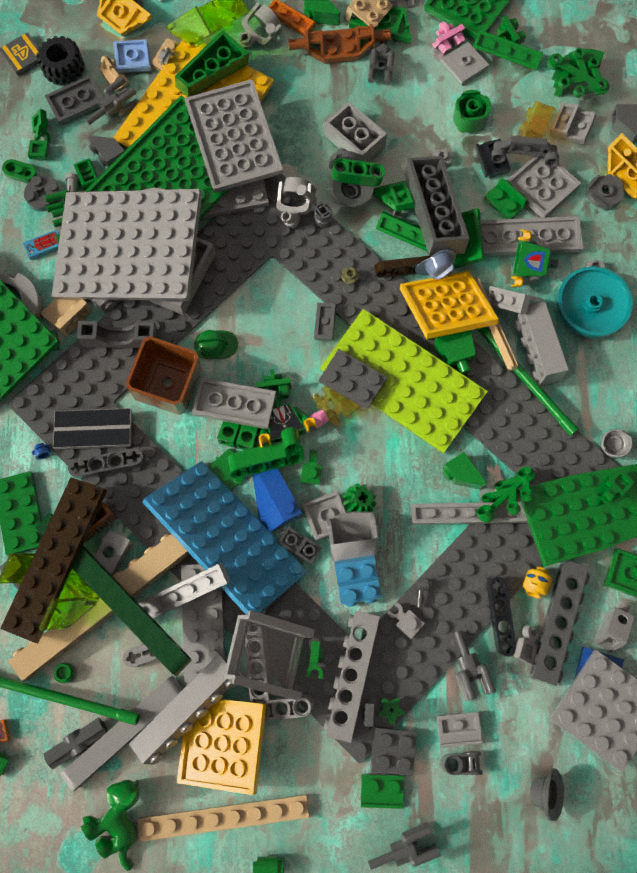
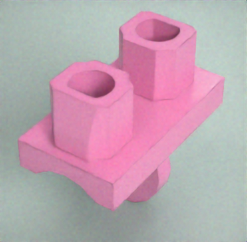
M446 22L440 23V30L436 32L440 37L432 44L434 49L439 47L440 51L445 54L452 49L450 40H453L456 47L461 45L465 41L462 33L465 29L463 24L452 29L453 25L451 23L449 25Z

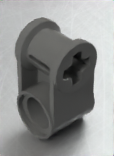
M470 751L446 754L441 759V768L450 775H482L483 770H480L479 759L481 752ZM454 758L456 767L453 770H449L447 762L449 759Z

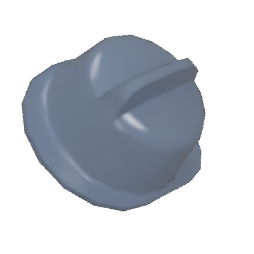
M451 249L439 251L432 257L419 263L415 268V272L420 275H430L436 280L445 278L454 270L456 253Z

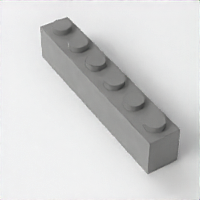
M218 654L129 743L142 764L154 765L163 758V754L168 749L173 748L178 743V739L183 734L188 733L193 728V724L198 719L204 717L213 704L222 699V694L227 689L235 686V684H232V680L223 679L228 660L227 656Z

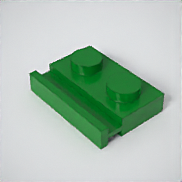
M361 774V807L404 809L403 775Z

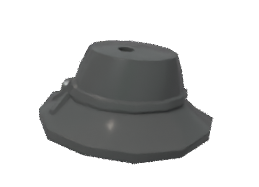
M335 180L332 184L333 196L339 203L348 207H359L370 201L374 192L373 187L337 182Z
M554 768L551 769L548 776L533 779L530 788L531 803L545 811L548 821H557L561 815L564 802L562 776L558 769Z

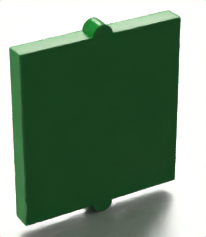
M228 448L220 457H216V460L208 468L232 491L236 486L241 485L246 477H231L227 457L233 452Z

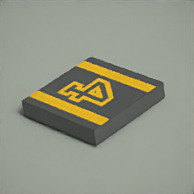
M28 32L0 48L1 54L17 76L39 64L36 56L39 47Z

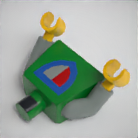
M520 229V231H523L522 238L518 237V240L521 241H518L513 274L511 276V279H515V284L511 285V287L532 284L538 281L541 276L546 275L547 268L557 269L558 258L549 257L550 249L546 248V244L529 230Z

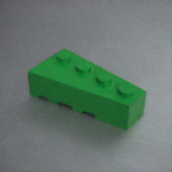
M222 30L175 75L176 88L186 97L194 96L248 65L249 53Z

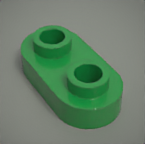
M9 159L2 165V170L8 178L23 183H29L32 177L38 176L34 166L24 162Z

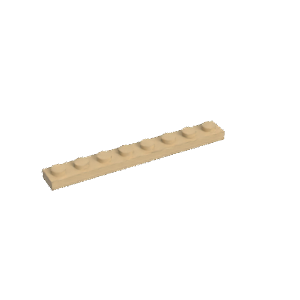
M307 794L141 817L137 819L139 842L309 818Z

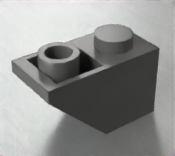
M616 104L611 114L612 130L618 135L622 133L635 145L637 141V104Z
M92 135L88 137L90 142L88 146L94 155L97 154L99 156L98 160L103 167L107 166L109 168L124 153V150L115 138Z

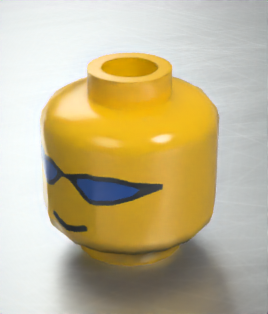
M537 567L536 569H530L526 574L523 588L529 596L540 599L542 596L548 595L553 579L545 568Z

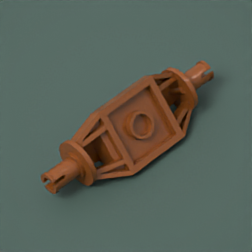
M373 24L340 30H318L309 33L305 30L304 38L288 39L289 50L305 49L307 56H312L324 64L356 61L369 50L374 49L376 42L390 41L391 33L390 29L375 31ZM369 38L368 43L360 46L361 39ZM310 44H320L321 51L311 48Z

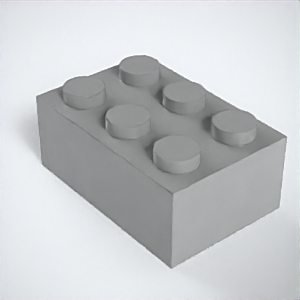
M347 102L324 123V135L338 148H344L347 151L363 155L364 162H368L386 146L387 133L351 102Z

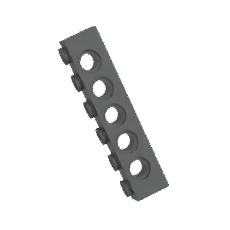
M568 560L560 562L537 644L538 649L534 665L531 666L528 678L550 686H557V683L561 682L563 678L562 665L566 663L569 652L566 651L568 643H571L574 637V632L572 631L573 624H576L579 618L578 606L584 600L585 593L582 591L590 577V574H588L589 567ZM569 579L575 583L574 590L570 589L567 585ZM563 598L570 602L569 609L563 607ZM558 618H562L565 622L563 629L557 625ZM553 637L559 640L558 648H554L551 644ZM547 657H551L554 661L552 668L546 665Z

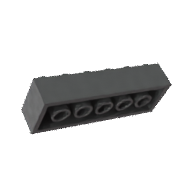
M443 156L408 158L404 175L414 201L415 212L428 255L433 256L445 249L454 250L456 254H463L470 238Z

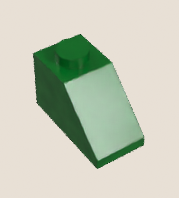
M304 0V13L308 18L317 24L340 25L341 12L330 0Z
M465 452L447 462L443 467V475L455 485L481 490L487 484Z

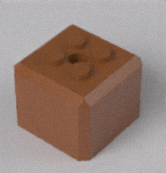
M148 336L141 343L126 385L136 401L181 415L188 408L202 371L199 357L196 351ZM165 378L173 380L170 386H163L162 381Z

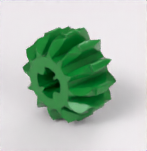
M358 483L347 489V493L343 496L346 500L343 505L349 507L347 512H373V507L377 504L374 501L377 495H372V489H367L366 484L360 485Z

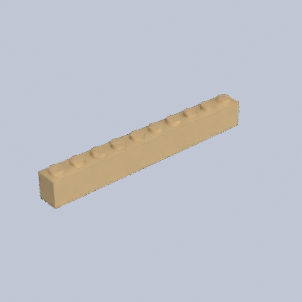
M172 534L164 535L158 545L149 547L145 550V555L140 559L135 558L128 564L129 567L113 575L133 598L190 555ZM96 593L91 597L87 596L79 602L80 605L77 608L65 612L63 619L59 622L51 623L46 628L47 631L43 633L38 644L29 641L30 644L25 648L22 647L13 653L14 657L8 662L21 681H29L115 613Z

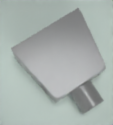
M619 601L615 608L605 614L593 640L594 644L609 652H613L626 645L634 622V616L628 613L630 609L629 604Z

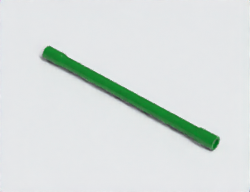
M478 328L479 333L502 357L489 328ZM517 361L518 367L513 371L556 418L568 435H574L579 428L562 412Z
M0 676V687L110 717L135 726L140 719V713L115 708Z

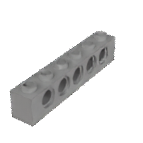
M355 611L354 615L350 614L348 627H351L350 636L345 635L343 647H346L345 656H340L338 668H342L340 677H335L333 688L337 689L335 698H330L328 709L332 710L330 719H325L323 731L327 732L326 737L351 743L380 616ZM359 628L366 631V638L363 640L355 637V631ZM352 649H359L362 656L360 660L355 661L350 657ZM348 669L356 671L357 678L354 681H348L345 678V672ZM343 690H349L352 693V699L349 702H343L340 699V693ZM339 711H344L347 714V720L342 724L335 720V715Z

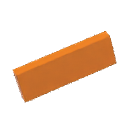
M273 0L268 6L281 23L305 36V30L309 33L316 26L315 21L280 0Z

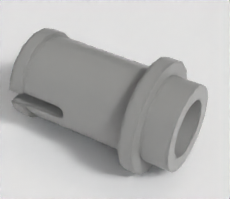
M74 173L67 174L65 178L67 190L69 192H78V183L80 182L78 175Z

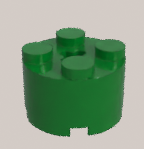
M468 90L461 94L456 100L453 113V121L459 132L474 133L484 129L491 109L490 99L487 96H483L478 90Z

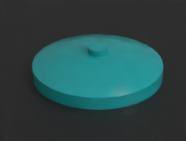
M591 266L580 268L565 278L558 290L556 304L562 321L572 331L589 338H603L618 332L626 324L632 313L633 298L628 285L619 275L606 268Z

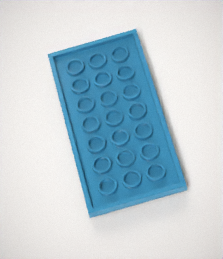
M200 461L143 499L142 503L204 570L223 563L231 582L221 586V588L246 615H248L249 610L258 613L264 611L308 572L285 547L278 543V540L203 461Z

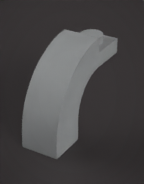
M0 273V279L10 290L20 293L21 301L41 321L43 316L40 313L44 310L43 300L32 282L20 273H17L15 277L8 273L6 275Z

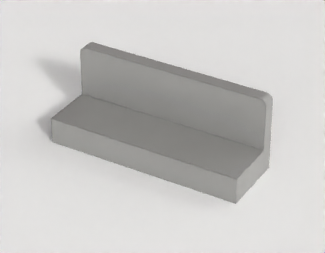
M492 286L489 287L487 295L492 306L525 315L530 300L541 302L542 299Z

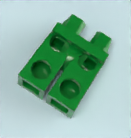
M223 421L217 440L219 444L233 448L237 446V449L240 450L255 448L259 428Z

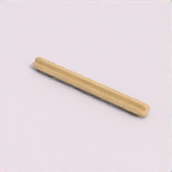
M473 277L475 282L479 286L480 290L482 291L483 295L487 299L488 303L492 307L480 278ZM498 320L497 325L489 326L507 369L509 371L515 370L518 367L517 360Z

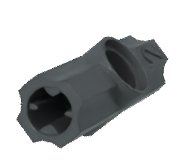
M99 717L82 729H77L63 738L62 742L44 753L47 765L53 770L71 757L74 758L86 751L89 745L98 741L108 732L105 723Z

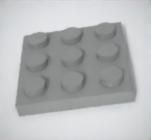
M534 156L506 180L518 192L524 194L527 199L526 204L541 218L549 215L581 185V182L560 164L555 167L546 166L544 156Z

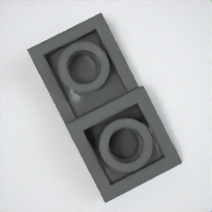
M289 526L286 527L278 540L280 545L309 564L313 563L322 549L321 546L302 536Z

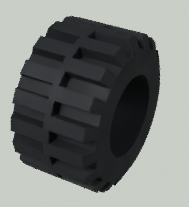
M54 36V38H48L46 42L43 41L41 43L42 47L38 48L36 54L37 61L49 82H53L55 85L58 83L60 85L65 83L71 84L72 81L78 80L77 77H81V72H84V61L74 41L68 37L65 39V36H60V38Z

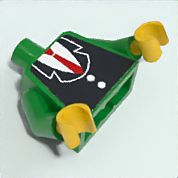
M276 397L269 428H259L260 447H263V443H269V446H271V443L282 441L281 432L286 428H296L299 436L306 434L305 428L309 433L310 427L318 428L315 419L310 418L298 407H293L291 403L282 405L280 397Z

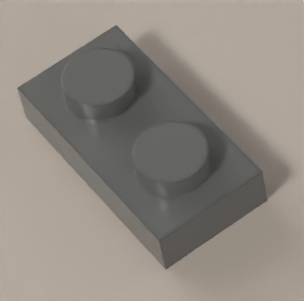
M317 303L315 340L333 341L336 303Z

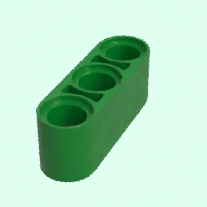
M339 158L334 161L331 176L337 182L377 187L382 183L385 168L378 163Z

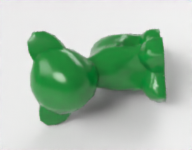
M123 780L110 785L106 789V799L111 808L98 819L93 816L83 817L84 825L81 826L85 837L89 841L96 839L95 846L101 857L106 859L118 852L119 862L127 871H130L133 867L127 858V852L137 838L135 826L127 817V810L133 807L139 799L138 780ZM107 831L112 836V838L100 835Z

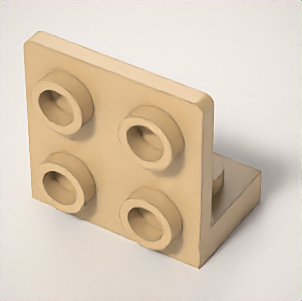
M353 0L346 10L344 19L350 22L353 17L355 19L358 17L368 26L373 24V29H375L391 10L393 4L388 0Z
M82 298L80 300L54 299L40 314L67 337L78 326V321L85 320L92 313V310Z

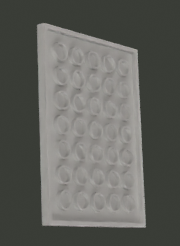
M200 189L66 192L51 297L54 299L189 301L202 191Z

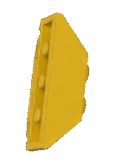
M621 133L608 146V174L618 177L624 185L622 188L632 198H637V147Z

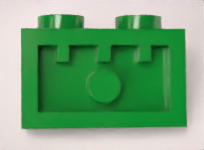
M503 177L499 179L498 184L484 197V200L505 219H513L525 208L527 203L524 194L518 192Z

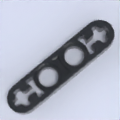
M493 576L487 581V593L495 647L499 654L510 657L515 653L516 639L508 586L504 578ZM496 581L501 583V587H498V592L496 588H493V584H496ZM494 594H503V597H494ZM498 600H502L505 604L504 610L498 612L495 608ZM503 620L508 625L505 632H501L498 628V624ZM500 635H502V636H507V635H509V638H507V637H505V639H504V638H500ZM505 641L507 644H510V648H507V652L506 650L502 649V646L505 645Z

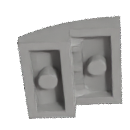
M562 102L550 132L568 141L585 145L595 121L596 112L579 110V105Z

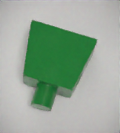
M471 330L435 338L434 346L444 363L452 368L458 366L461 374H467L471 371L469 362H472L476 356Z

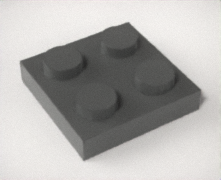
M374 727L370 771L413 776L417 732Z

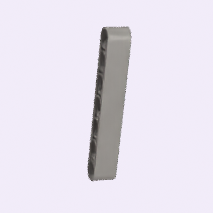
M173 675L132 710L140 713V719L136 726L119 721L60 774L72 792L81 787L127 746L184 689Z

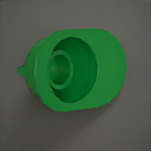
M206 330L197 336L194 342V350L203 359L227 358L235 354L238 349L236 336L224 330Z

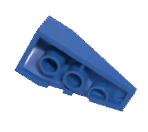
M278 469L252 475L258 516L261 523L270 533L302 517V512Z

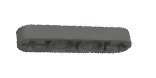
M132 448L73 460L68 466V471L74 478L81 479L139 467L144 463L145 456L140 449ZM135 453L138 456H140L139 458H137V462H134L133 459H129L133 458ZM124 455H126V457L129 459L127 460L128 464H126ZM114 457L121 458L119 466H112L111 461ZM95 461L102 462V467L99 470H93L92 464ZM77 465H79L81 468H84L80 469L78 474L74 471V469L77 468Z

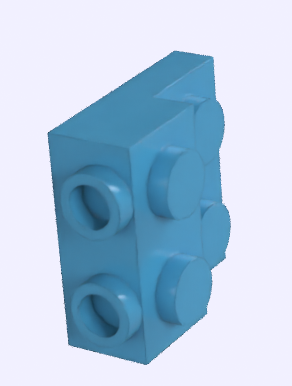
M374 555L334 561L341 605L345 604L348 607H352L360 601L374 603L377 599L381 598Z

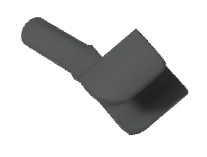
M419 579L416 583L418 590L417 607L422 608L423 590H429L428 579Z

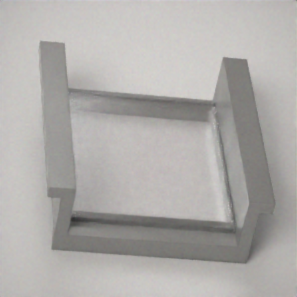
M249 610L248 615H238L223 679L232 680V684L300 701L302 692L293 690L303 639L313 638L315 630Z

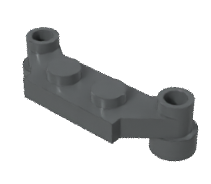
M511 136L508 140L496 141L491 155V160L494 163L504 162L506 154L544 156L545 165L548 167H555L559 164L558 148L556 145L548 143L547 138Z

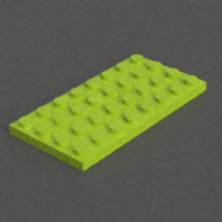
M364 309L320 367V370L324 372L337 350L340 349L386 376V382L371 405L442 454L448 449L488 392Z

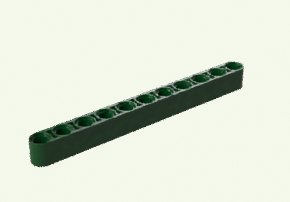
M51 513L35 527L42 536L53 516ZM82 546L73 569L153 655L177 677L192 659L101 563Z

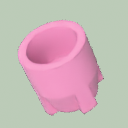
M323 410L309 416L315 419L318 428L329 421Z

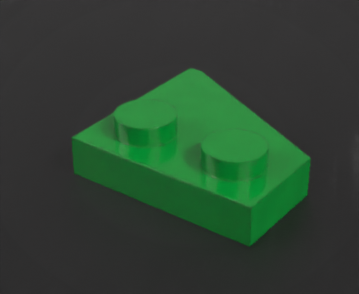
M406 180L373 188V195L396 212L414 208V201Z

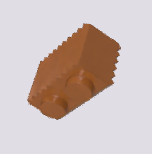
M104 501L98 510L85 542L92 540V537H95V534L98 535V532L104 530L108 524L111 525L114 519L117 520V516Z

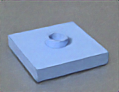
M147 39L113 41L117 73L151 71Z

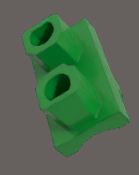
M507 15L502 16V23L496 30L497 36L519 44L523 43L526 38L524 31L516 32L519 26L516 18L509 19Z
M274 369L270 370V375L263 376L264 381L256 382L257 388L279 391L281 399L290 397V389H292L290 377L282 378V374L274 375Z

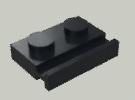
M501 139L484 142L481 145L476 144L475 150L485 178L490 175L496 176L509 173L511 170L507 156L506 160L502 163H494L491 160L494 143L501 141Z

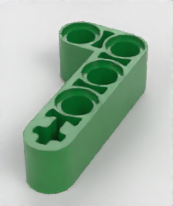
M293 427L284 429L281 432L282 441L271 443V446L267 444L263 445V447L259 446L230 454L227 457L231 477L242 478L302 462L304 460V453L298 430Z

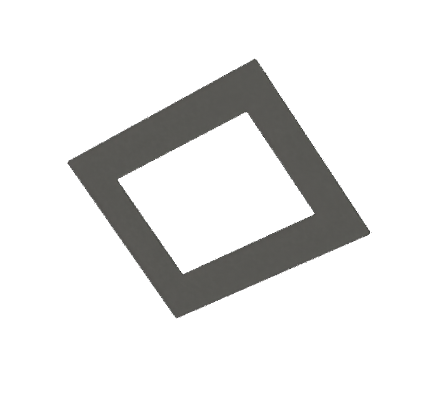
M283 174L264 179L269 206L219 215L211 219L198 231L197 238L212 243L216 255L185 315L152 303L150 300H121L98 321L112 327H128L135 322H154L158 329V339L177 345L270 258H274L324 303H336V314L349 326L352 325L364 309L443 361L434 346L435 338L426 339L400 291V284L407 282L400 276L377 277L374 266L382 260L334 218H332L329 226H318L315 223L314 208L317 204L313 203L310 213L300 215L299 224L295 228H289L281 220L283 212L276 207L279 182L285 184L286 177ZM287 196L284 199V205L290 207H298L306 203V200L292 199ZM354 267L359 273V279L354 284H346L341 278L342 271L345 268ZM77 340L8 402V406L45 444L50 445V449L67 466L76 459L132 448L140 449L145 456V461L141 466L81 478V480L106 489L107 493L103 501L147 548L153 545L156 546L161 542L160 539L170 532L142 503L143 499L184 472L133 422L131 447L58 450L53 448L54 411L119 409L115 405V401L128 390L126 381L139 351V348L82 347ZM473 340L476 356L472 362H469L471 371L463 375L488 392L463 428L513 471L514 477L517 476L516 473L519 469L530 467L536 473V477L531 483V486L575 474L619 467L579 431L569 436L533 392ZM458 366L453 367V369L459 372ZM135 453L134 457L129 459H133L134 462H137V458H139L140 456H138ZM124 455L126 464H128L127 460L129 459L126 457V455ZM114 457L111 461L112 466H119L121 458ZM95 461L92 464L93 470H99L102 467L101 461ZM77 465V468L74 469V471L78 474L79 470L84 468H81L79 465ZM517 492V502H521ZM528 523L469 524L420 576L419 579H428L429 590H423L422 608L417 607V581L396 602L402 606L405 614L410 610L425 623L412 639L395 626L399 622L398 619H392L386 613L379 620L351 743L335 739L358 763H362L372 753L374 727L393 729L461 655L454 633L462 631L468 647L492 621L487 593L488 579L493 576L504 578L508 586L509 600H511L522 588L528 570L541 567L542 561ZM189 555L170 571L181 581V565L199 563ZM496 581V584H493V588H496L498 592V587H501V583ZM295 583L270 605L265 615L315 630L313 638L303 639L293 690L302 692L301 695L305 694L312 697L314 708L310 714L324 727L325 719H330L332 710H329L328 707L330 698H335L337 689H334L333 686L335 677H340L342 668H338L340 656H345L346 647H343L345 635L348 634ZM223 590L224 626L233 635L238 615L246 614L239 609V606ZM494 594V597H503V594ZM498 600L495 604L498 612L505 606L502 600ZM393 605L388 611L397 614L398 608ZM250 624L252 630L256 631L258 629V626ZM266 629L270 673L284 687L294 637ZM257 641L252 643L253 649L259 652L260 643ZM312 641L320 642V647H324L323 660H318V666L323 671V679H318L319 672L317 670L311 671L310 678L306 677L310 665ZM352 649L350 651V657L353 660L361 659L362 653L359 649ZM348 669L345 672V678L348 681H354L357 678L356 671ZM343 690L340 693V699L343 702H349L352 699V693L349 690ZM399 697V707L405 712V715L396 717L394 725H391L386 717L378 716V713L383 708L381 699L384 698L392 701ZM299 701L308 710V704L305 701ZM365 703L374 704L373 727L363 724ZM339 711L335 715V720L342 724L346 722L347 714L344 711Z

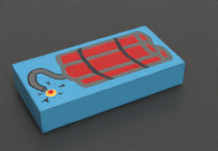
M57 229L23 242L30 260L58 250L59 245L56 235L59 232Z

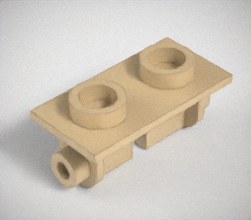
M106 55L101 57L102 65L99 66V69L110 84L121 76L126 81L115 92L130 84L123 73H117L116 63L113 59Z

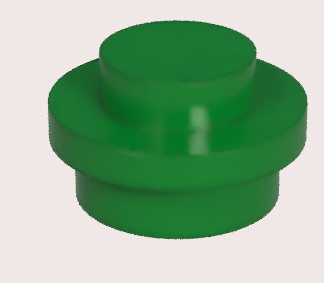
M66 662L58 664L54 670V678L59 683H68L75 675L74 667Z

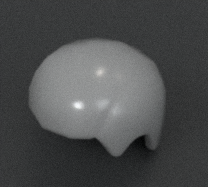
M611 429L601 439L602 450L612 458L624 457L630 453L633 447L632 437L621 429Z

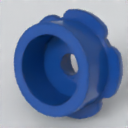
M45 443L35 445L32 455H35L37 460L49 457L51 455L50 445Z

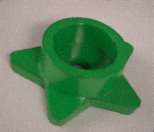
M399 697L392 701L384 698L381 699L383 708L378 713V716L386 717L390 724L394 725L396 717L405 715V712L399 707Z

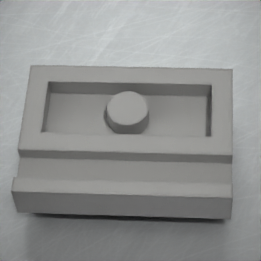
M478 712L436 716L440 748L483 744Z

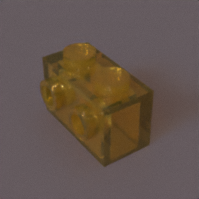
M535 101L533 107H529L526 113L527 122L523 121L520 127L521 137L543 138L555 108Z

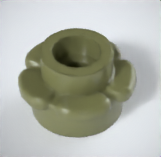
M354 267L345 268L342 271L341 278L346 284L351 285L359 279V273Z

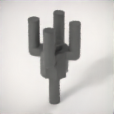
M381 41L380 46L371 51L368 73L369 83L374 82L375 71L380 69L386 71L385 84H391L395 52L391 51L387 46L388 41Z
M122 76L104 89L106 98L98 103L100 109L85 119L89 126L104 114L107 117H111L117 112L119 116L123 117L132 111L139 102L135 98L125 107L122 106L125 101L136 94L133 87L129 90L125 87L116 95L113 93V91L126 83Z
M462 631L455 632L454 635L462 655L461 658L457 659L461 671L456 674L464 700L470 701L477 698L471 681L479 679L484 695L496 692L487 665H480L476 653H469Z
M428 823L402 832V840L390 844L391 852L368 861L370 869H375L394 860L397 866L410 862L412 866L416 867L440 857L441 855L436 844L419 850L416 842L432 834Z

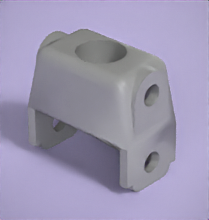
M349 512L326 519L333 561L370 555L376 557L378 555L377 528L373 512Z

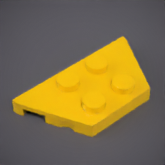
M99 0L100 5L97 16L123 37L153 18L150 13L133 0Z

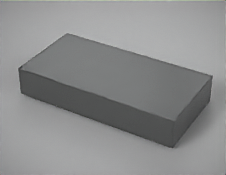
M365 703L363 724L373 727L374 704Z

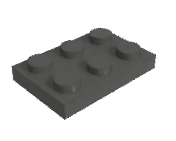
M88 75L44 95L60 126L100 108L98 103L104 99L92 75Z
M338 349L318 381L358 406L368 410L386 382L387 377Z

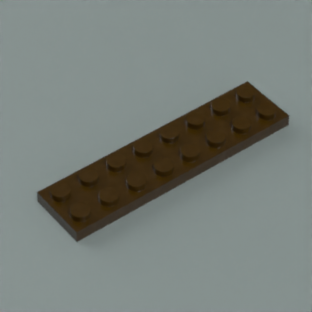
M70 477L0 629L31 642L39 643L107 493L106 489Z

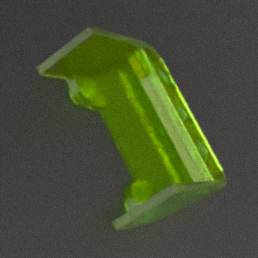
M212 0L199 8L195 6L169 24L167 29L173 36L190 46L195 45L197 48L205 43L204 39L224 27L227 30L234 26L233 21L249 12V9L244 0Z
M35 553L9 554L0 574V584L17 583L20 586ZM73 568L59 599L51 601L39 627L41 631L70 628L97 605L100 597Z

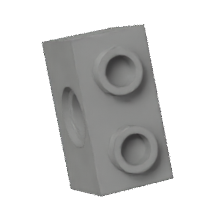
M109 530L108 533L102 536L98 551H95L92 555L113 576L119 572L134 543ZM114 549V555L111 558H107V551Z

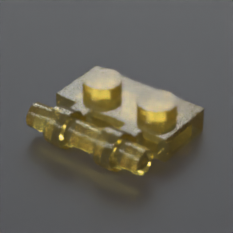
M326 386L322 388L325 396L321 398L316 393L312 397L316 402V407L325 412L329 422H332L335 427L341 423L337 417L339 414H342L346 419L360 408L357 404ZM329 401L336 407L334 410H331L327 405Z

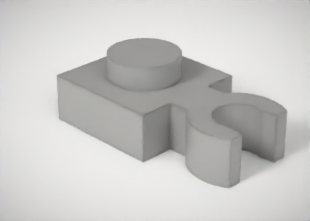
M395 603L394 606L398 608V613L393 614L391 611H388L387 614L392 619H398L399 622L395 626L412 639L425 623L410 610L405 614L402 606L399 603Z
M524 626L522 630L523 638H518L514 658L527 665H534L538 645L534 643L539 637V630H532V626Z

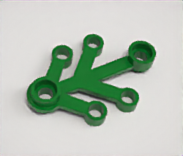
M577 48L573 52V58L576 60L578 69L563 61L562 56L558 53L552 54L548 59L547 65L551 70L561 68L575 76L572 78L562 77L558 82L559 88L566 89L568 86L583 82L589 84L586 87L578 85L573 90L575 97L580 98L592 92L600 96L608 92L609 83L605 78L601 77L598 68L599 58L593 56L587 63L588 67L592 70L593 77L588 74L583 59L585 51L582 48Z
M523 467L517 471L516 477L496 482L494 487L497 491L485 493L481 497L483 503H494L491 506L483 505L477 509L476 514L480 521L484 523L491 522L494 519V512L508 499L507 510L511 515L519 513L521 508L517 502V490L522 486L523 491H521L520 496L524 502L531 501L534 498L531 483L536 477L535 471L530 467Z

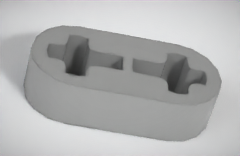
M144 644L128 649L123 655V662L128 667H138L157 658L152 654L145 655L144 652L149 651V649ZM132 652L134 655L141 654V657L135 659L136 663L128 661Z

